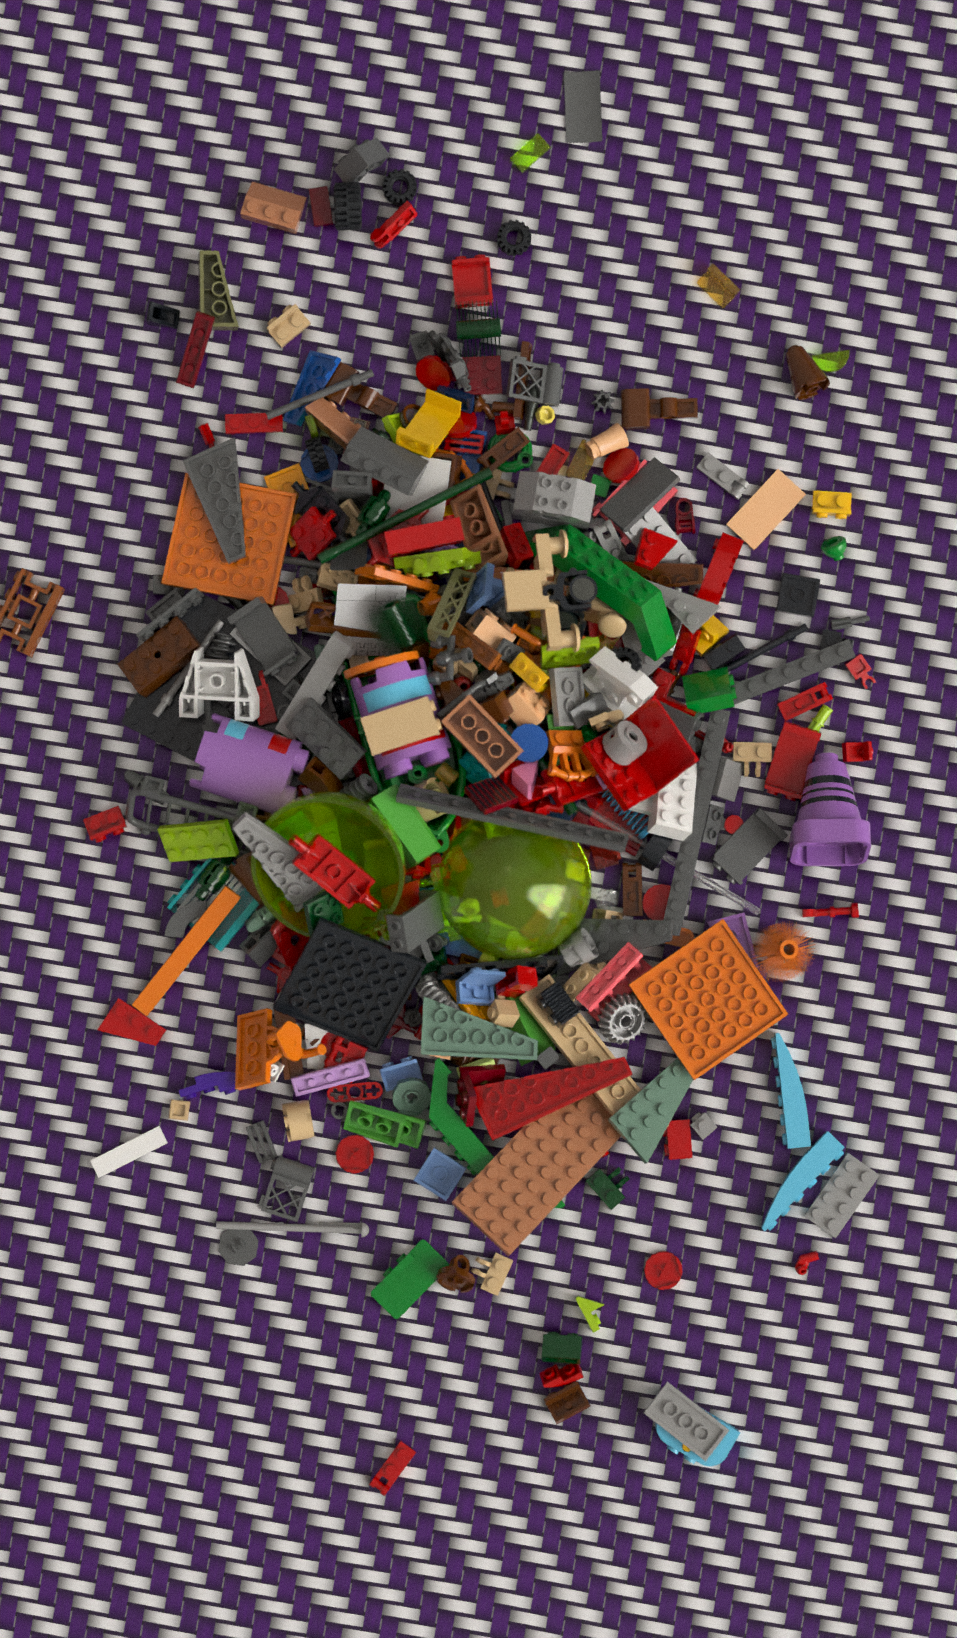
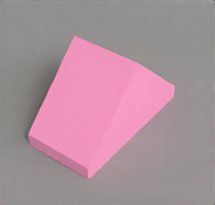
M538 760L527 762L512 769L511 784L527 799L532 798L538 775Z

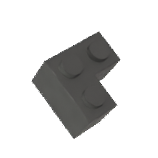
M378 138L370 141L366 139L359 146L358 144L353 145L348 150L349 154L338 160L339 164L334 170L343 182H359L369 171L380 167L390 157V154Z

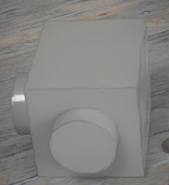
M698 1112L690 1119L692 1121L690 1126L702 1140L717 1128L705 1112L702 1114Z

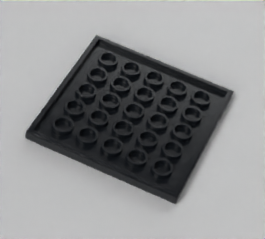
M320 917L274 1002L273 1009L378 1052L426 967L427 961L409 953L392 952L391 946Z

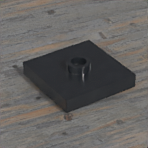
M782 573L776 611L814 618L821 579Z

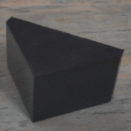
M150 301L146 321L150 326L178 329L180 310Z

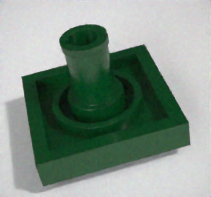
M326 890L303 902L309 936L312 934L320 917L339 925L344 922L340 901Z

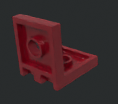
M504 1064L459 1067L460 1078L457 1080L458 1094L455 1096L456 1107H459L460 1119L464 1120L466 1127L473 1126L477 1100L474 1087L481 1086L482 1084L480 1083L483 1081H488L486 1084L504 1081L506 1071Z

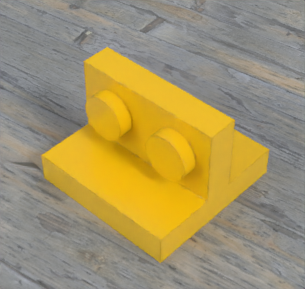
M714 615L699 628L702 632L696 652L702 657L703 654L708 652L729 632V629Z

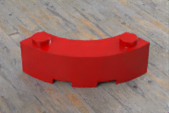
M724 532L720 539L716 538L712 547L715 550L700 589H695L694 597L717 605L719 604L744 540Z

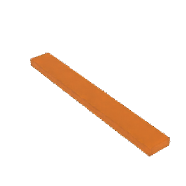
M225 885L138 995L132 1006L144 1015H149L240 900V895Z

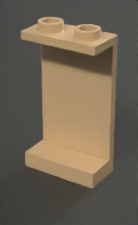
M427 696L360 718L372 755L376 756L400 746L434 735H440L439 730L443 728L440 719H436L433 712L437 710L434 700H429Z

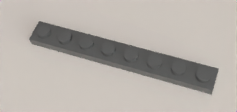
M849 639L735 683V685L731 686L735 687L737 698L734 699V705L855 658L856 656Z

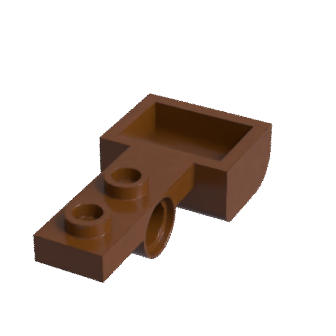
M340 362L325 388L350 378V375L360 374V372ZM361 384L351 385L323 397L326 400H332L342 408L346 401L349 400L381 418L392 415L398 405L396 402L380 395L374 389Z
M648 388L621 390V427L623 430L650 429V419L698 418L697 398L677 399L675 397L650 399V390Z

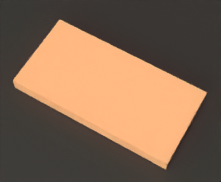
M777 469L732 517L726 526L744 540L751 549L755 550L806 494Z

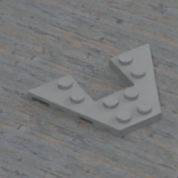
M649 581L661 590L666 607L693 634L721 608L717 604ZM624 617L626 631L621 635L624 647L634 650L639 655L642 661L640 662L642 665L640 671L648 677L665 659L661 657L655 662L640 651L642 646L632 622Z

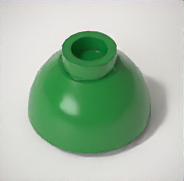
M842 536L829 538L822 543L820 548L826 556L833 558V561H839L844 558V552L847 547L846 538Z

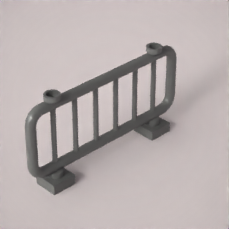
M146 775L142 788H134L129 792L125 815L131 825L141 828L142 834L149 835L152 831L158 833L157 829L160 827V825L149 823L153 799L168 803L164 825L169 823L171 804L186 808L184 823H188L190 809L205 813L204 821H208V816L213 815L236 822L245 812L255 818L258 807L240 801L234 814L162 794L165 780ZM138 795L149 798L146 821L138 820L133 816L135 799ZM239 839L238 845L239 853L237 856H233L235 860L251 852V850L242 848L243 841Z

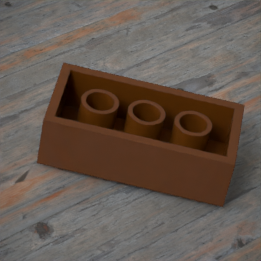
M176 616L117 665L136 691L146 698L191 662L194 651L202 645L185 622Z

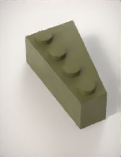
M199 251V311L215 317L212 330L237 331L239 326L219 251Z

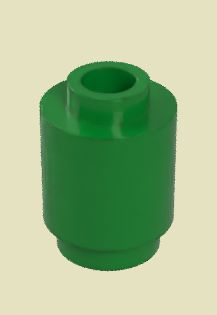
M414 765L413 769L408 771L407 782L410 786L419 784L427 779V771L421 765Z

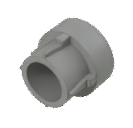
M584 928L572 933L567 940L559 945L564 960L571 967L588 963L599 956L595 942Z

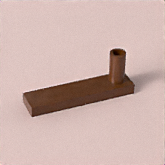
M522 341L520 356L526 357L527 361L530 362L532 344ZM519 365L518 376H521L525 371ZM528 375L521 379L526 388L528 386ZM517 382L516 394H519L523 390ZM515 399V403L493 401L492 412L500 413V411H507L508 414H513L516 420H524L525 400Z

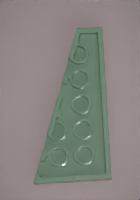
M423 996L421 1055L537 1060V1040Z
M678 1058L608 1119L610 1124L644 1164L648 1163L693 1081Z

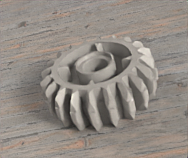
M427 974L418 981L415 988L422 1000L424 996L461 1011V1008L446 986L437 978Z
M617 994L616 999L610 997L611 1001L609 1003L605 1002V1008H600L602 1014L597 1015L600 1019L597 1022L600 1032L603 1034V1037L614 1044L622 1045L623 1042L628 1044L630 1039L635 1041V1036H641L640 1031L645 1030L643 1024L648 1023L646 1019L648 1016L647 1012L636 996L632 994Z

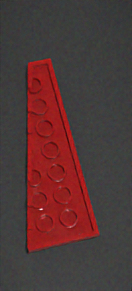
M620 1057L474 1087L477 1095L476 1107L492 1141L628 1078L633 1073L626 1058Z

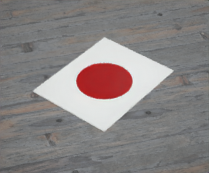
M305 1024V1039H308L306 1040V1049L323 1044L327 1050L324 1055L307 1058V1069L323 1068L325 1064L324 1059L329 1055L332 1049L331 1044L336 1040L337 1035L311 1024ZM344 1038L342 1045L347 1047L350 1040ZM314 1039H320L313 1046L310 1044ZM339 1051L335 1060L340 1062L344 1053Z

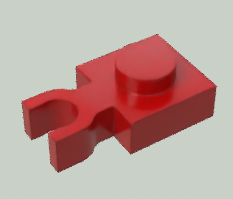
M861 653L844 664L854 680L861 679L864 689L868 688L865 684L867 679H870L873 684L876 683L874 678L868 675L867 672L871 668Z

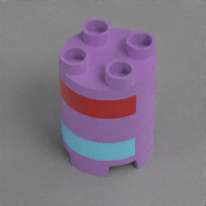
M419 658V661L415 662L416 670L411 671L407 660L376 669V676L368 678V685L364 687L359 677L350 680L361 718L428 696L429 700H434L437 710L433 712L437 719L436 713L440 711L433 685L428 681L429 673L424 658ZM441 723L443 729L439 730L440 735H434L373 756L377 769L383 770L386 780L407 774L409 770L413 769L411 762L420 760L424 768L445 762V759L450 758L448 749L452 745L444 725Z
M213 713L211 719H213V722L220 724L217 733L205 731L195 762L200 764L199 768L204 770L202 781L191 778L189 786L238 803L241 801L257 806L259 810L277 816L281 810L289 813L292 812L298 796L297 788L291 786L294 774L301 775L309 764L311 757L309 751L302 749L303 743Z

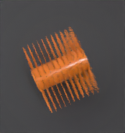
M782 921L783 932H781L782 928L778 926V923L777 925L775 924L774 928L770 925L766 932L763 931L764 934L762 935L765 937L762 939L764 946L755 952L756 955L760 956L754 957L766 958L755 965L763 963L765 965L763 969H768L771 972L773 970L775 981L778 971L776 972L777 969L780 971L778 977L782 981V972L786 980H790L789 976L793 975L791 973H794V975L799 973L801 975L800 968H804L803 961L801 960L807 956L801 957V955L805 954L802 952L815 949L802 950L812 946H798L809 939L802 941L804 934L802 935L798 931H793L792 933L790 921L786 932L787 926H785V923L783 925Z

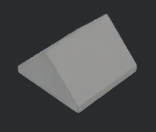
M720 757L712 796L735 802L744 765Z

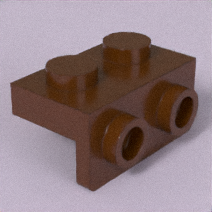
M578 1381L566 1384L563 1389L558 1392L549 1393L547 1398L544 1399L556 1424L591 1407Z

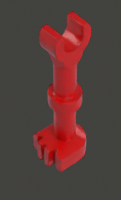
M858 902L851 903L850 907L835 908L834 906H829V908L802 910L803 918L830 916L832 918L835 915L851 914L852 918H859Z

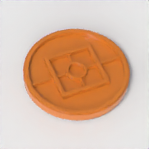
M410 651L388 657L380 656L374 658V661L347 669L343 674L346 680L356 677L362 678L376 674V669L406 660L410 664L419 660L420 657L418 651Z

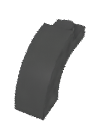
M207 901L193 902L180 908L169 920L164 936L184 938L189 923L201 917L206 911Z

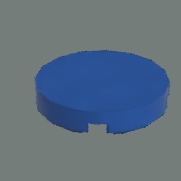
M323 444L322 446L330 469L315 473L307 449L301 456L300 463L304 475L312 481L319 483L330 480L333 477V470H338L339 464L334 450Z
M524 724L517 727L511 735V738L523 750L517 759L524 762H534L545 755L548 748V738L541 727L534 724Z

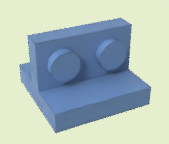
M487 562L476 573L477 578L466 603V612L473 615L482 605L490 608L504 596L503 581L493 578L494 565Z
M434 1147L413 1181L447 1201L467 1167Z

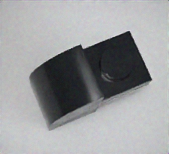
M653 834L637 862L654 871L673 839Z

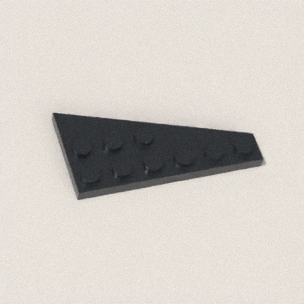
M563 955L524 959L507 958L502 961L459 965L445 964L439 968L436 975L437 980H458L462 975L469 972L471 968L480 967L482 970L499 969V971L507 972V970L519 965L536 968L539 981L548 974L552 977L564 963Z

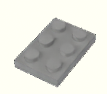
M582 667L549 669L554 727L574 726L568 712L585 699Z

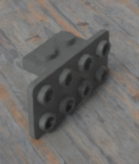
M194 588L182 597L177 589H173L145 612L152 622L138 632L136 636L145 642L176 616L178 618L183 617L188 612V608L201 603L204 593L198 588Z

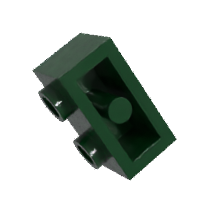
M557 1332L543 1334L542 1362L581 1364L582 1336L575 1333L559 1335Z

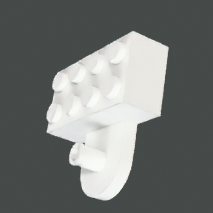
M698 763L691 766L657 794L629 809L649 815L648 833L684 841L692 833Z

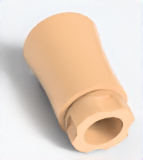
M615 423L606 431L591 438L584 445L588 456L593 460L613 451L629 446V442L621 425Z

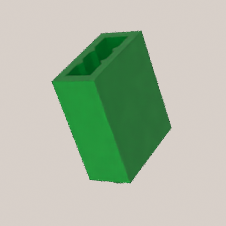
M727 667L682 676L688 709L697 713H706L735 707L734 699L737 698L735 687H731L735 683L733 674H729Z

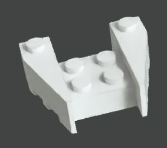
M204 646L196 649L190 662L191 665L184 681L183 690L180 693L179 717H200L204 714V700L235 701V720L254 721L260 717V697L244 649H239L234 653V660L204 659Z
M603 647L589 659L593 666L583 673L584 688L589 695L601 692L608 706L605 712L621 710L624 714L623 720H625L650 699L658 687L640 670L634 671L630 668V663L627 661L621 662L615 657L616 654L613 651Z

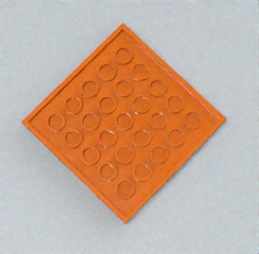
M185 472L163 572L162 585L188 590L198 588L204 593L250 602L256 597L263 596L268 605L274 606L298 495L240 483L246 557L228 564L188 473Z
M724 919L718 921L628 984L693 1080L699 1078L788 1015Z

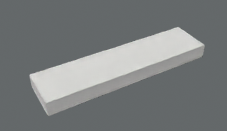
M160 1126L90 1160L98 1178L168 1142Z

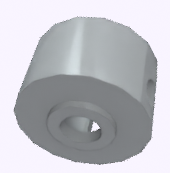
M626 720L619 722L603 736L602 742L606 753L613 761L623 766L632 763L647 749V741L643 732L635 724Z

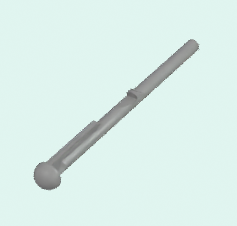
M216 1222V1229L361 1234V1237H365L369 1233L368 1225L363 1222H319V1225L284 1224V1222Z

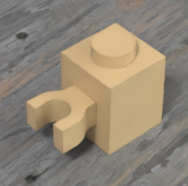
M497 996L487 1010L490 1022L501 1027L513 1028L520 1016L515 1000H505V996Z

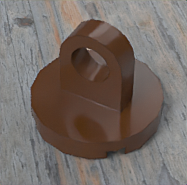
M464 1255L453 1257L449 1266L441 1267L438 1270V1283L450 1291H455L456 1289L460 1290L461 1293L471 1291L474 1287L475 1278L469 1272V1260ZM458 1261L461 1262L462 1268H459Z

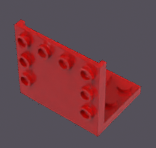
M656 696L649 699L625 719L635 724L643 732L647 741L646 751L632 763L623 766L608 756L602 742L603 736L606 733L580 747L624 812L657 794L699 761V758Z

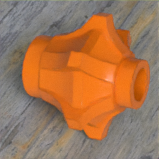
M431 589L425 595V598L417 602V609L421 615H434L442 597L437 594L435 589Z

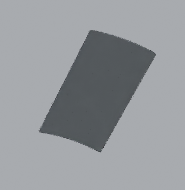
M600 71L564 72L566 142L588 143L602 141Z
M350 534L346 538L350 539L353 536ZM338 540L332 541V547L341 542ZM365 541L330 561V570H351L366 566L364 564H366L368 542Z

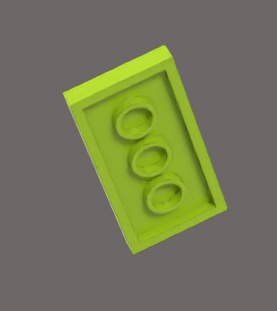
M227 819L161 825L157 829L169 862L237 856L239 853Z

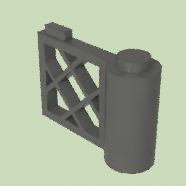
M515 356V359L510 361L506 397L539 403L543 406L559 407L564 369L560 367L559 363H549V366L528 362L526 357ZM516 364L521 365L525 371L521 376H518L515 371ZM534 368L541 369L540 377L537 380L531 373ZM526 375L532 381V384L527 388L521 380ZM518 382L523 391L519 394H514L513 386ZM533 386L538 390L537 398L532 397L528 391Z
M278 1156L277 1159L273 1158L270 1167L273 1170L266 1195H261L258 1206L262 1207L261 1211L298 1222L315 1167ZM275 1179L283 1181L286 1187L276 1193L273 1187ZM295 1186L304 1188L302 1196L295 1199L290 1189ZM288 1191L292 1201L283 1205L278 1195ZM276 1197L280 1207L276 1209L266 1207L268 1200ZM294 1203L297 1208L296 1216L287 1214L284 1207Z

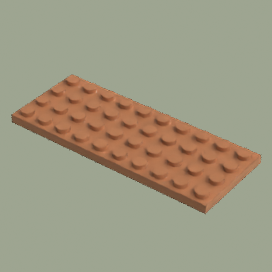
M591 1094L524 1126L452 1201V1204L509 1257L621 1137L608 1121L612 1115L596 1095Z

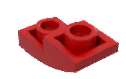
M556 1364L539 1373L544 1388L563 1386L584 1378L580 1364H567L561 1369Z

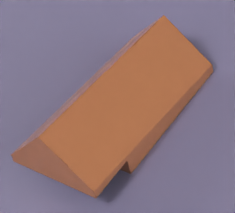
M478 484L450 501L454 517H460L465 539L463 540L464 547L471 552L480 551L482 563L475 565L477 571L487 562L493 564L494 568L505 566L508 552L482 486Z

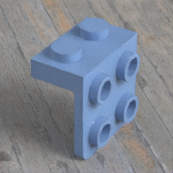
M480 967L471 968L469 972L455 981L457 1004L491 1006L495 999L494 985L506 977V972L499 971V969L482 970Z
M410 1056L400 1059V1064L394 1065V1062H389L382 1065L383 1069H379L386 1092L393 1090L401 1079L418 1078L423 1080L417 1059H413Z

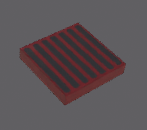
M499 775L495 779L493 777L487 778L464 788L465 794L484 815L518 803L517 795Z

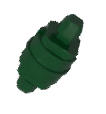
M383 489L377 497L371 495L365 505L362 506L356 519L360 524L356 530L357 535L385 521L391 509L387 504L391 498V493L388 490Z
M233 856L222 857L220 862L213 858L197 881L202 887L198 888L195 894L196 898L204 901L209 896V892L216 895L226 885L231 874L228 866L232 864Z

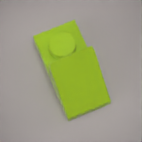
M576 1296L575 1299L592 1332L600 1330L598 1325L601 1322L597 1314L592 1315L591 1312L605 1304Z

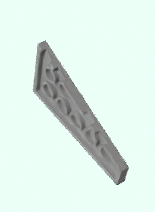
M246 812L233 823V830L243 843L251 849L253 856L261 862L263 869L276 886L281 888L284 896L294 905L297 913L303 908V902L316 896L323 889L292 863V860L300 852L289 845L288 840Z

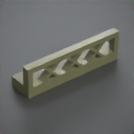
M458 568L454 569L428 625V640L436 642L439 635L447 638L450 637L476 581V573ZM463 577L470 578L468 583L462 585ZM461 591L463 594L462 598L455 600L458 592ZM454 606L455 613L448 615L451 607ZM446 621L449 625L447 631L442 630L444 622Z

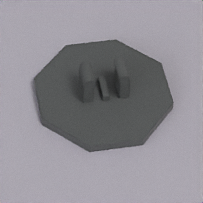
M228 1229L220 1237L219 1253L227 1264L245 1266L257 1256L259 1240L251 1230Z

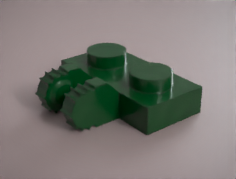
M620 1167L616 1168L608 1176L601 1169H598L586 1180L588 1185L610 1210L626 1198L618 1189L629 1180L628 1176L623 1177L616 1185L611 1182V1179L620 1173Z

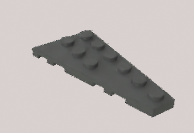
M234 437L183 460L228 564L246 557L237 449Z
M560 918L558 955H562L559 945L567 940L572 933L584 928L595 942L599 954L597 958L588 963L596 965L611 960L627 942L639 951L672 941L673 921ZM564 960V963L557 970V976L577 971L581 964L571 967Z

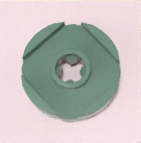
M406 1078L397 1082L392 1092V1100L400 1113L416 1116L429 1107L431 1093L425 1081L418 1078ZM410 1093H414V1095H417V1097H414L413 1100H409V1097H407V1095H409Z

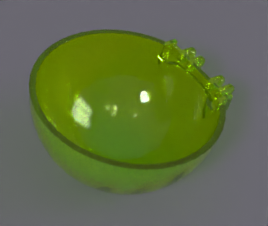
M332 791L314 792L300 796L276 810L264 825L288 841L290 838L294 840L292 836L296 834L308 844L319 833L375 878L376 882L370 887L369 892L371 896L381 902V907L379 909L375 907L377 911L373 913L363 903H356L350 909L341 903L344 922L340 925L363 935L369 934L371 938L380 941L377 931H380L383 939L389 941L386 915L393 914L400 901L405 884L406 862L401 841L388 819L377 808L363 799L346 793ZM252 854V877L256 890L265 906L288 928L306 937H310L304 907L298 913L296 912L294 905L290 900L286 899L281 888L276 886L263 869L261 862Z
M475 819L465 824L453 836L448 849L443 853L441 862L431 865V878L420 881V887L433 885L434 889L432 890L439 891L445 925L437 934L447 932L450 942L462 939L470 947L485 955L511 960L539 957L564 943L576 931L583 920L589 906L592 890L590 866L586 854L578 842Z

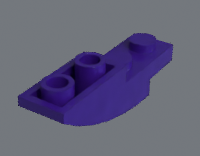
M213 1072L195 1076V1085L178 1090L180 1097H185L188 1100L197 1097V1092L204 1091V1094L215 1091V1086H218L219 1092H224L225 1095L236 1092V1072Z

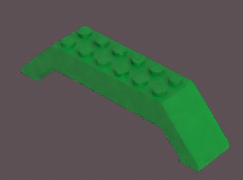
M570 524L525 532L534 554L533 557L537 555L536 542H533L535 534L549 533V537H559L560 530L566 532L569 545L567 557L562 559L560 554H551L553 565L562 572H568L571 568H576L577 571L587 570L586 576L591 577L597 584L598 591L596 597L633 623L642 646L640 651L656 662L676 645L677 640L661 590Z
M438 1058L435 1061L429 1112L431 1121L429 1124L435 1131L440 1130L443 1133L441 1138L448 1146L452 1144L455 1147L456 1151L454 1153L461 1161L463 1159L469 1164L467 1166L468 1170L475 1176L487 1166L494 1156L470 1128L465 1126L464 1121L460 1119L458 1114L447 1103L448 1075L451 1071ZM561 1200L555 1208H563L565 1206L564 1202Z

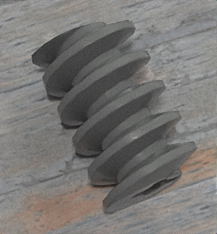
M214 632V636L218 639H212L211 642L216 646L209 647L213 654H207V657L209 659L231 660L227 653H233L234 651L229 647L236 645L232 641L234 637Z
M365 773L361 774L360 777H357L350 784L340 789L338 803L345 811H353L360 804H363L377 794L378 786L371 776Z

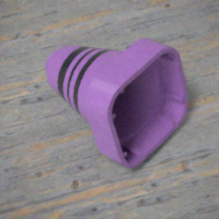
M835 753L817 754L815 762L808 765L797 822L793 824L789 838L790 862L794 865L854 866L862 864L868 859L871 849L870 823L861 819L846 764L838 761V755Z

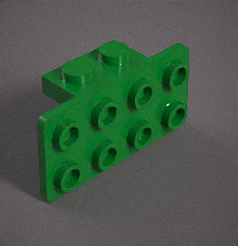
M421 1240L407 1255L403 1253L396 1260L398 1264L393 1269L389 1267L382 1274L385 1278L371 1291V1296L394 1319H399L438 1279L437 1273L441 1267L449 1266V1263L426 1240Z

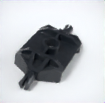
M298 481L293 483L291 487L299 494L294 510L295 515L300 514L303 516L314 506H316L321 514L323 509L327 512L333 510L336 516L330 521V525L337 535L333 541L338 540L342 543L348 540L345 535L350 524V518L322 486L304 490Z

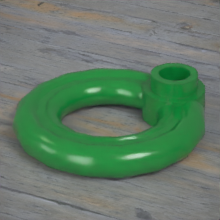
M495 434L490 439L487 451L508 434ZM531 442L521 449L517 460L506 461L497 469L511 473L530 467L533 463ZM492 456L489 457L491 464L496 462ZM528 458L529 462L523 463L522 459Z

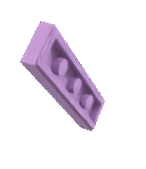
M364 1057L291 1077V1082L297 1097L368 1078L370 1073Z

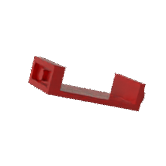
M784 721L764 784L767 793L773 795L781 793L785 795L786 799L792 801L801 799L807 768L812 763L822 734L820 731Z

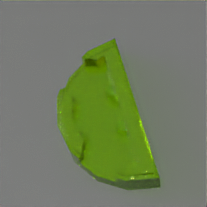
M849 350L812 355L811 357L822 371L836 372L846 365L849 359Z

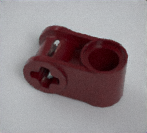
M687 498L679 499L675 505L676 535L680 533L695 534L693 505ZM680 503H687L689 510L681 512L678 508Z

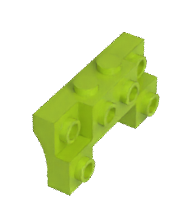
M466 547L393 558L395 570L403 568L405 575L413 574L417 577L432 576V572L438 571V575L450 573L449 569L464 567V570L474 569L476 564L482 563L480 551L471 552Z

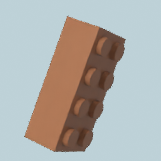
M470 694L441 721L444 727L494 779L523 752L522 748Z

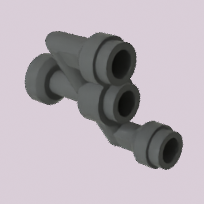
M439 635L436 642L430 640V645L433 649H441L447 645V651L439 652L436 655L437 664L446 667V672L440 673L435 671L429 673L428 681L431 685H440L444 681L453 680L454 661L462 660L464 663H471L473 661V653L469 647L463 648L460 653H454L455 635H451L449 638Z

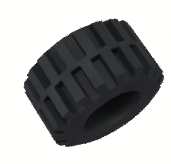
M336 182L334 185V218L337 231L360 230L362 227V200L359 182Z

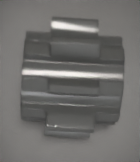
M601 390L599 395H593L595 401L591 402V405L597 407L595 412L602 410L603 414H605L607 409L613 410L611 404L615 402V399L610 398L611 392L605 394ZM601 398H604L605 401H608L606 402V406H602V403H598L600 402Z

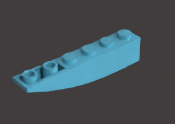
M774 1033V1037L771 1038L772 1049H776V1057H773L774 1068H778L779 1075L775 1076L776 1087H780L781 1095L777 1096L779 1107L782 1106L783 1114H780V1124L785 1129V1133L782 1134L783 1145H786L787 1149L810 1147L808 1113L802 1084L781 1035Z
M828 1131L814 1143L788 1173L767 1211L761 1226L763 1231L767 1229L769 1231L772 1230L778 1223L776 1219L780 1215L784 1217L791 1208L789 1206L793 1201L797 1203L804 1196L802 1192L807 1187L810 1189L817 1182L815 1178L820 1173L824 1175L831 1166L829 1164L833 1159L837 1161L844 1154L842 1150L845 1147Z

